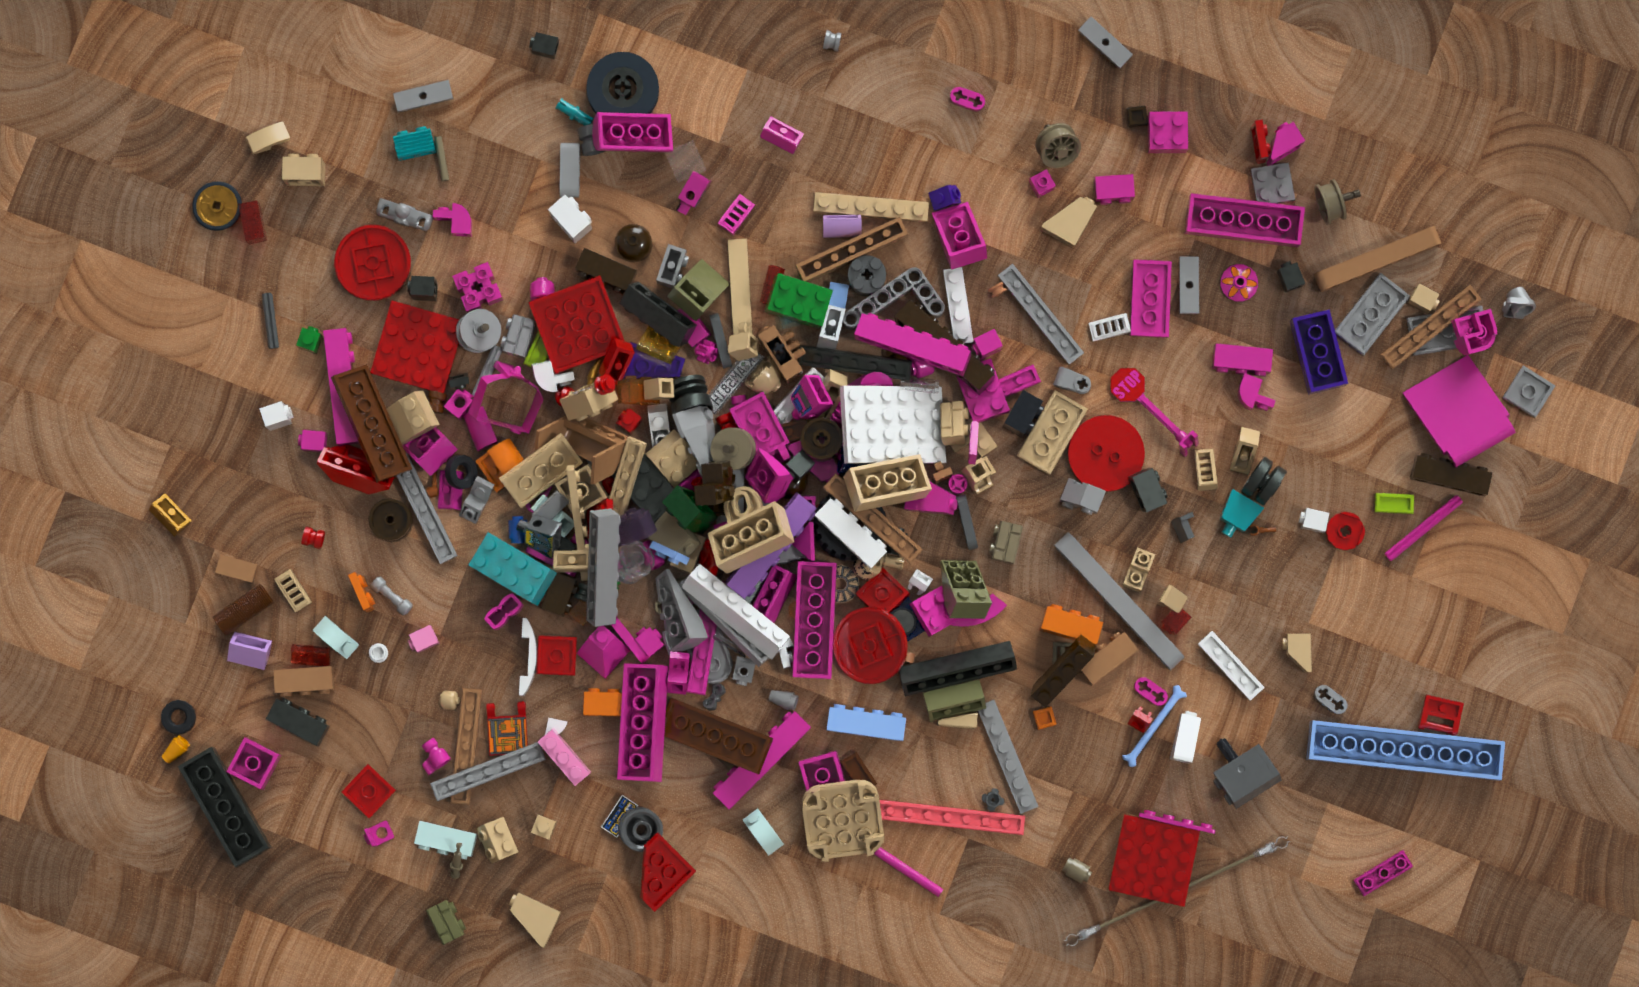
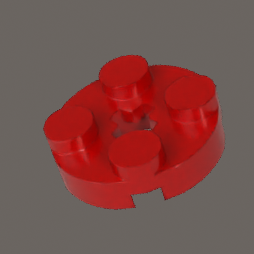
M1342 512L1336 514L1327 523V541L1336 549L1343 551L1354 549L1364 538V525L1361 519L1354 513ZM1347 526L1350 535L1342 536L1340 529Z

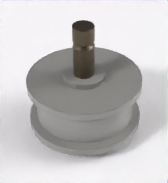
M485 309L470 311L460 318L456 326V337L459 344L465 350L472 353H482L491 349L498 343L501 336V325L498 318L492 312Z

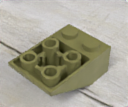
M701 259L676 284L667 297L693 320L697 321L730 283Z
M941 560L944 604L949 618L985 619L992 602L977 561Z

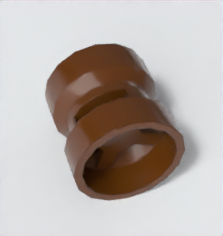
M429 391L428 402L433 412L443 414V402L446 401L447 394Z

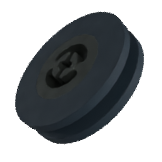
M615 52L606 55L593 66L587 79V97L595 114L597 112L651 114L657 104L659 97L657 75L650 63L634 53ZM620 78L615 83V95L619 98L616 100L609 93V88L613 80ZM627 79L634 81L637 86L635 95L629 100L626 99L631 95V84ZM624 85V86H625L624 93H621V91H620L621 86Z

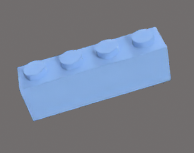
M834 704V707L829 709L826 731L903 741L906 718L902 717V713L891 712L890 716L883 715L884 711L872 709V713L864 712L865 708L853 707V710L845 709V705Z

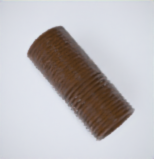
M259 584L232 602V604L230 603V605L217 612L216 615L214 614L213 619L223 634L227 636L242 626V624L264 611V609L266 610L274 602L265 588Z

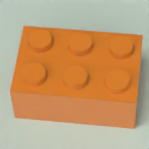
M1055 604L1045 608L1039 631L1073 641L1080 635H1083L1093 644L1097 645L1103 622L1099 621V617L1093 615L1084 617L1081 616V612L1072 609L1069 612L1063 611L1062 606Z

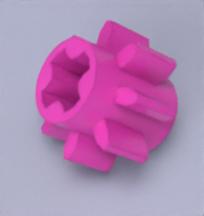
M704 339V342H699L695 347V355L698 356L696 360L709 364V361H715L718 356V349L715 348L716 343Z

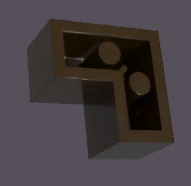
M730 461L701 464L703 484L694 486L696 505H717L733 500L735 489L732 485L733 469Z

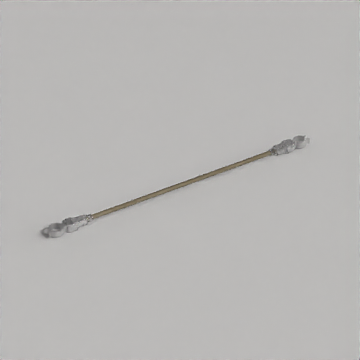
M1266 843L1263 847L1253 852V854L1191 882L1189 887L1254 857L1274 853L1277 850L1276 843ZM1152 900L1101 925L1098 924L1079 930L1075 936H1079L1080 939H1077V942L1070 946H1075L1078 940L1084 941L1089 939L1091 935L1096 934L1101 928L1159 901Z

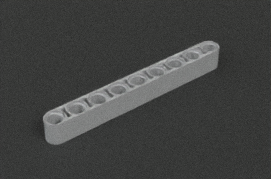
M1069 532L1054 544V547L1170 671L1185 658L1178 648Z

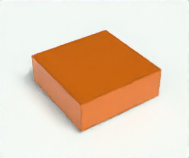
M1052 706L1033 711L1038 730L1057 725Z

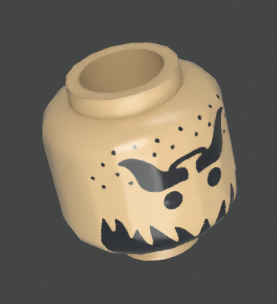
M860 559L855 560L853 563L854 574L862 580H870L881 572V559L871 570Z

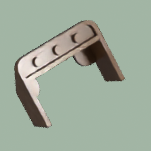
M564 416L536 430L535 451L562 433L578 456L592 462L590 484L594 485L614 474L620 463L628 436L589 418L581 421L576 419L568 421L567 416Z

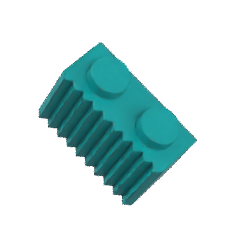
M426 126L418 127L415 129V132L408 133L407 130L397 132V136H393L399 161L436 153L432 131L430 128L427 129Z

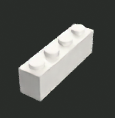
M830 498L814 517L871 570L887 553L885 550L887 546L880 539H873L870 536L872 532L865 525L861 527L857 523L858 519L851 512L847 514L843 510L844 506L837 499L833 501Z

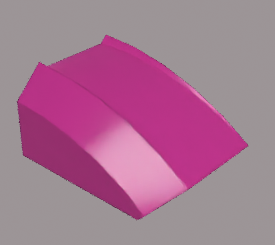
M758 448L745 476L753 489L760 495L764 504L777 502L783 498L791 481L794 479L778 460Z

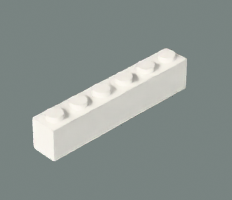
M701 564L692 571L682 585L684 590L771 660L790 637Z

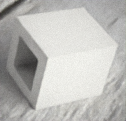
M1306 508L1304 512L1300 513L1299 523H1302L1301 528L1319 533L1326 532L1329 513Z

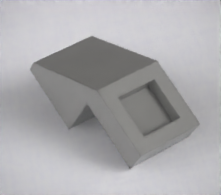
M477 476L470 494L463 503L459 516L476 524L495 484Z

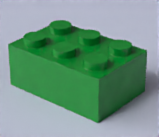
M778 273L774 277L764 312L820 329L823 326L833 290Z

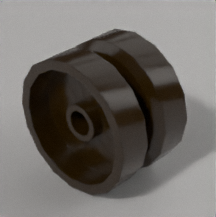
M823 417L812 419L806 423L800 438L802 450L813 461L818 462L829 461L836 457L841 450L843 441L842 431L837 423ZM819 437L825 438L823 444H820Z
M392 498L382 499L370 510L368 518L369 527L383 541L391 543L401 541L412 530V513L399 500ZM390 516L394 518L392 523H389L388 520Z

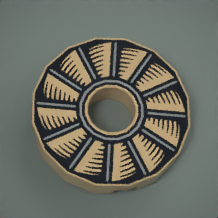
M837 565L836 580H845L846 586L841 590L836 588L835 603H846L856 596L855 593L860 585L859 578L850 567Z

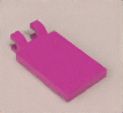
M764 392L729 409L738 427L749 432L754 438L756 452L760 448L771 456L780 452L784 461L791 459L786 445L790 442Z

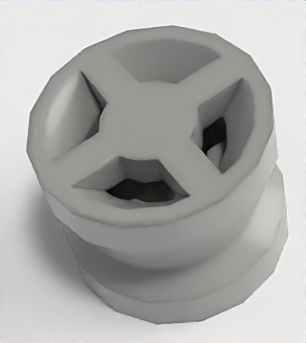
M827 30L823 49L831 48L838 52L842 33L834 34Z

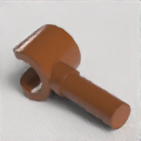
M437 471L432 474V486L426 488L429 498L436 497L439 494Z
M1256 524L1249 526L1250 528L1256 527L1258 529L1257 533H1251V536H1257L1259 533L1276 532V527L1263 528L1258 527Z

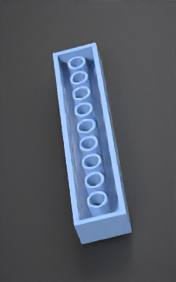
M1312 720L1309 724L1306 760L1499 781L1502 780L1505 741Z

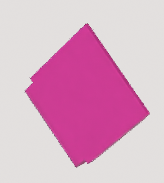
M1469 355L1403 392L1408 404L1442 454H1447L1449 459L1453 460L1455 467L1462 465L1516 433L1508 419L1510 414Z

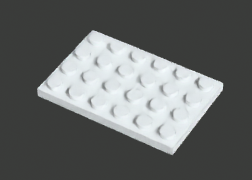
M840 386L844 464H873L918 454L921 455L923 464H935L939 461L942 464L946 463V449L941 440L940 404L943 403L942 387Z

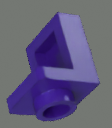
M946 185L929 192L934 211L961 203V193L956 185Z

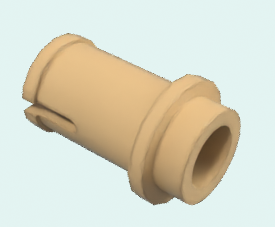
M886 553L881 558L883 568L887 566L902 570L904 559L890 556Z

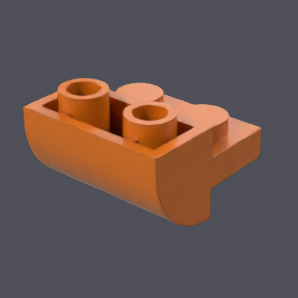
M509 438L490 448L487 453L476 460V463L488 481L495 484L494 490L497 493L505 488L499 478L524 459Z

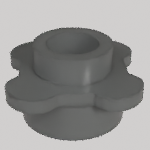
M996 788L991 789L990 793L982 795V801L987 804L989 811H994L997 806L1004 804V799L1000 797L999 791Z

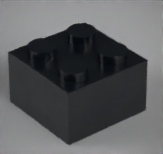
M1023 390L1002 427L1023 438L1024 434L1028 436L1034 426V423H1032L1033 418L1038 419L1044 408L1041 406L1043 400Z

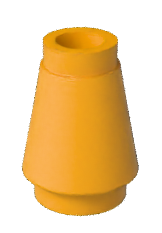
M180 735L174 737L162 758L170 764L188 751L189 742Z

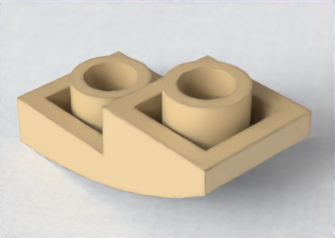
M282 121L248 135L245 139L254 155L270 150L271 146L289 141L290 136Z
M1137 547L1122 586L1140 593L1155 554Z

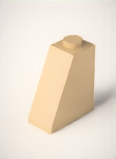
M1079 197L1043 223L1040 230L1074 248L1097 206L1094 205L1095 202L1092 199Z
M520 892L517 896L513 895L509 903L512 906L510 911L536 942L545 948L561 912Z

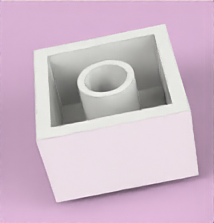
M564 195L548 211L554 221L576 244L592 230V221L585 211H579V204L572 196L568 198Z

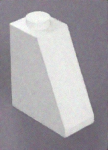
M1186 711L1185 714H1180L1170 759L1188 764L1192 763L1201 718L1197 717V713Z

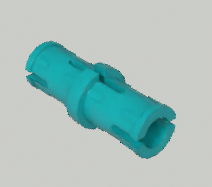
M563 98L560 99V102L555 107V109L569 116L570 120L574 119L583 126L591 124L594 119L581 111L580 107L571 105L563 100Z

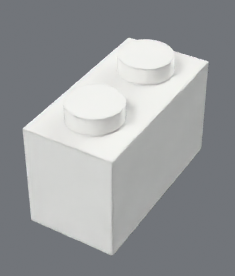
M282 401L259 408L265 427L270 431L292 424L291 418H294L292 410Z

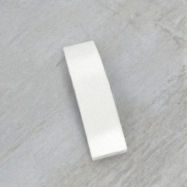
M523 618L522 638L529 639L528 676H520L519 696H525L529 690L537 667L536 638L527 618Z

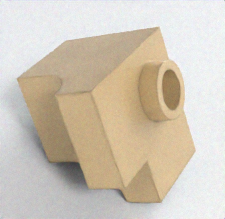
M987 456L976 460V465L969 464L961 470L975 495L993 486L990 476L995 474L996 471Z

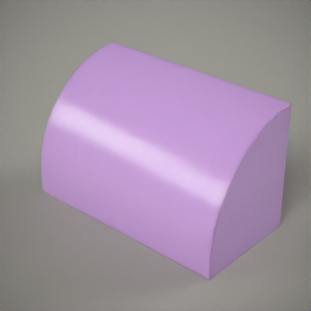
M823 215V238H855L862 234L861 215Z
M234 632L229 643L227 661L265 670L272 641Z

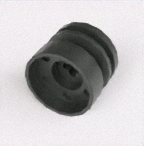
M688 375L673 381L674 398H669V401L672 402L673 414L698 406H708L711 411L713 410L710 395L706 394L708 388L705 385V377L702 375Z

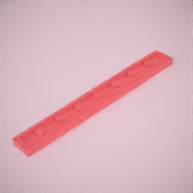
M880 800L882 820L1023 835L1025 816Z

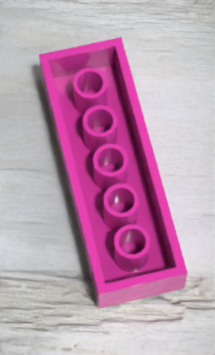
M1191 193L1188 200L1185 234L1298 248L1301 245L1305 207Z
M798 561L793 677L832 679L837 563Z
M624 663L617 780L662 782L668 666Z

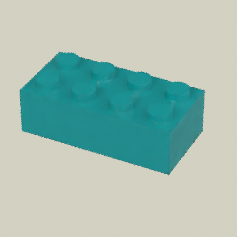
M489 532L469 563L470 567L537 606L557 574L554 570Z

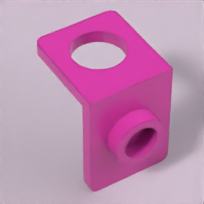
M383 821L371 828L364 829L366 833L364 838L367 844H371L372 847H376L394 838L388 821ZM380 827H384L388 831L387 836L383 839L379 838L376 834L377 829Z

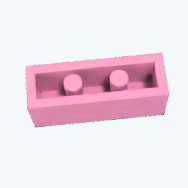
M554 728L538 741L539 745L574 786L591 773Z

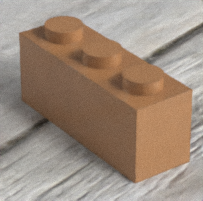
M1118 631L1110 637L1112 642L1106 646L1103 643L1097 647L1094 657L1081 670V673L1091 686L1138 651V648L1125 632L1120 634Z
M332 666L273 670L275 693L280 694V697H291V693H299V696H308L313 691H318L319 695L330 694V690H335L334 667Z

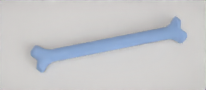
M1179 685L1173 687L1172 696L1132 752L1122 755L1123 760L1128 761L1130 767L1136 766L1137 756L1180 698L1187 697L1186 693L1181 691Z

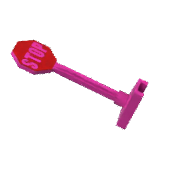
M1120 368L1111 377V393L1120 402L1139 401L1176 437L1175 439L1179 442L1180 453L1184 457L1188 455L1187 448L1189 449L1193 444L1195 446L1199 444L1198 435L1193 430L1188 435L1181 431L1144 395L1145 377L1136 368Z

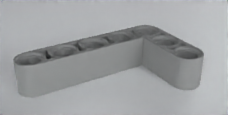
M912 267L848 310L843 316V325L849 330L856 329L863 313L861 309L864 305L871 306V313L876 315L911 290L928 315L932 314L935 318L941 317L945 305L919 268ZM917 273L919 280L913 282L909 279V275ZM899 283L903 285L904 290L902 292H895L893 286ZM926 288L930 291V295L922 297L920 290ZM884 294L888 297V301L880 303L877 297ZM933 304H938L941 307V311L934 313L930 307ZM854 316L857 321L855 324L850 325L846 322V318Z

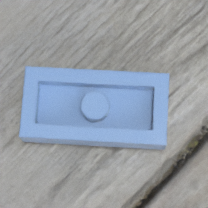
M652 541L649 547L656 550L655 555L666 559V556H669L668 561L676 565L679 562L687 565L690 559L655 541Z

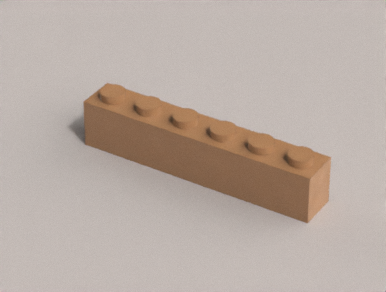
M898 217L796 264L797 272L801 280L810 283L851 264L860 256L870 255L907 238L908 232L901 218Z

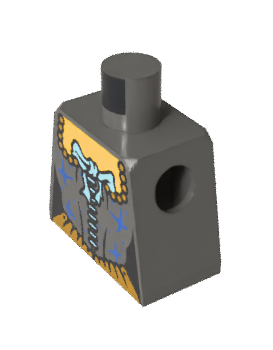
M534 515L529 522L522 519L518 522L516 530L525 533L524 543L552 559L554 551H557L561 546L562 523L538 515Z

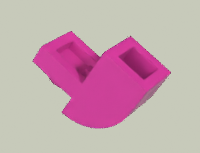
M452 203V210H449L448 207H438V210H433L434 220L452 221V236L472 237V219L463 206Z
M1244 373L1238 387V398L1241 404L1250 411L1253 409L1254 404L1260 410H1271L1276 400L1258 394L1263 380Z
M670 651L667 693L686 695L690 653Z

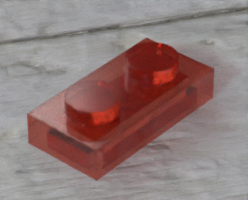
M292 644L291 664L330 666L331 647Z

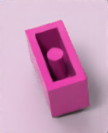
M1133 174L1096 176L1094 178L1095 202H1100V205L1112 204V201L1126 204L1134 200Z
M995 329L974 338L971 350L981 358V361L1001 351L1003 345Z

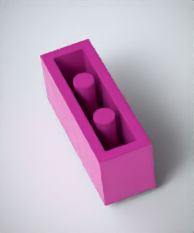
M1215 344L1212 369H1217L1216 372L1228 373V370L1236 371L1235 374L1239 375L1252 372L1255 373L1254 376L1266 377V374L1271 373L1273 349Z
M777 565L772 567L753 607L774 623L797 575Z

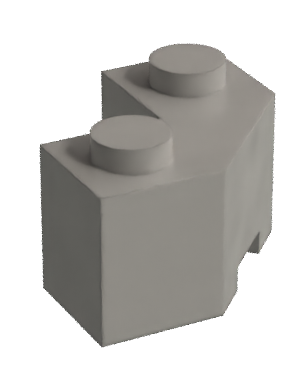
M1069 478L1059 501L1062 502V506L1072 510L1073 507H1080L1083 513L1092 515V513L1096 514L1106 491L1083 482L1081 484Z

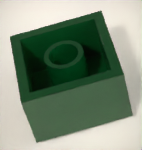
M678 485L662 501L667 507L665 510L671 516L677 518V524L684 530L689 529L692 532L696 531L703 534L718 518L708 505H696L695 492L693 490Z

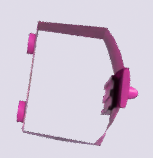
M496 361L493 367L501 374L486 375L480 378L468 413L476 419V422L482 425L490 423L509 428L510 431L521 434V432L529 433L543 402L540 390L535 384L524 378L521 374L520 366L514 367L511 364ZM515 377L519 380L522 379L537 389L522 427L478 416L487 384L496 380Z

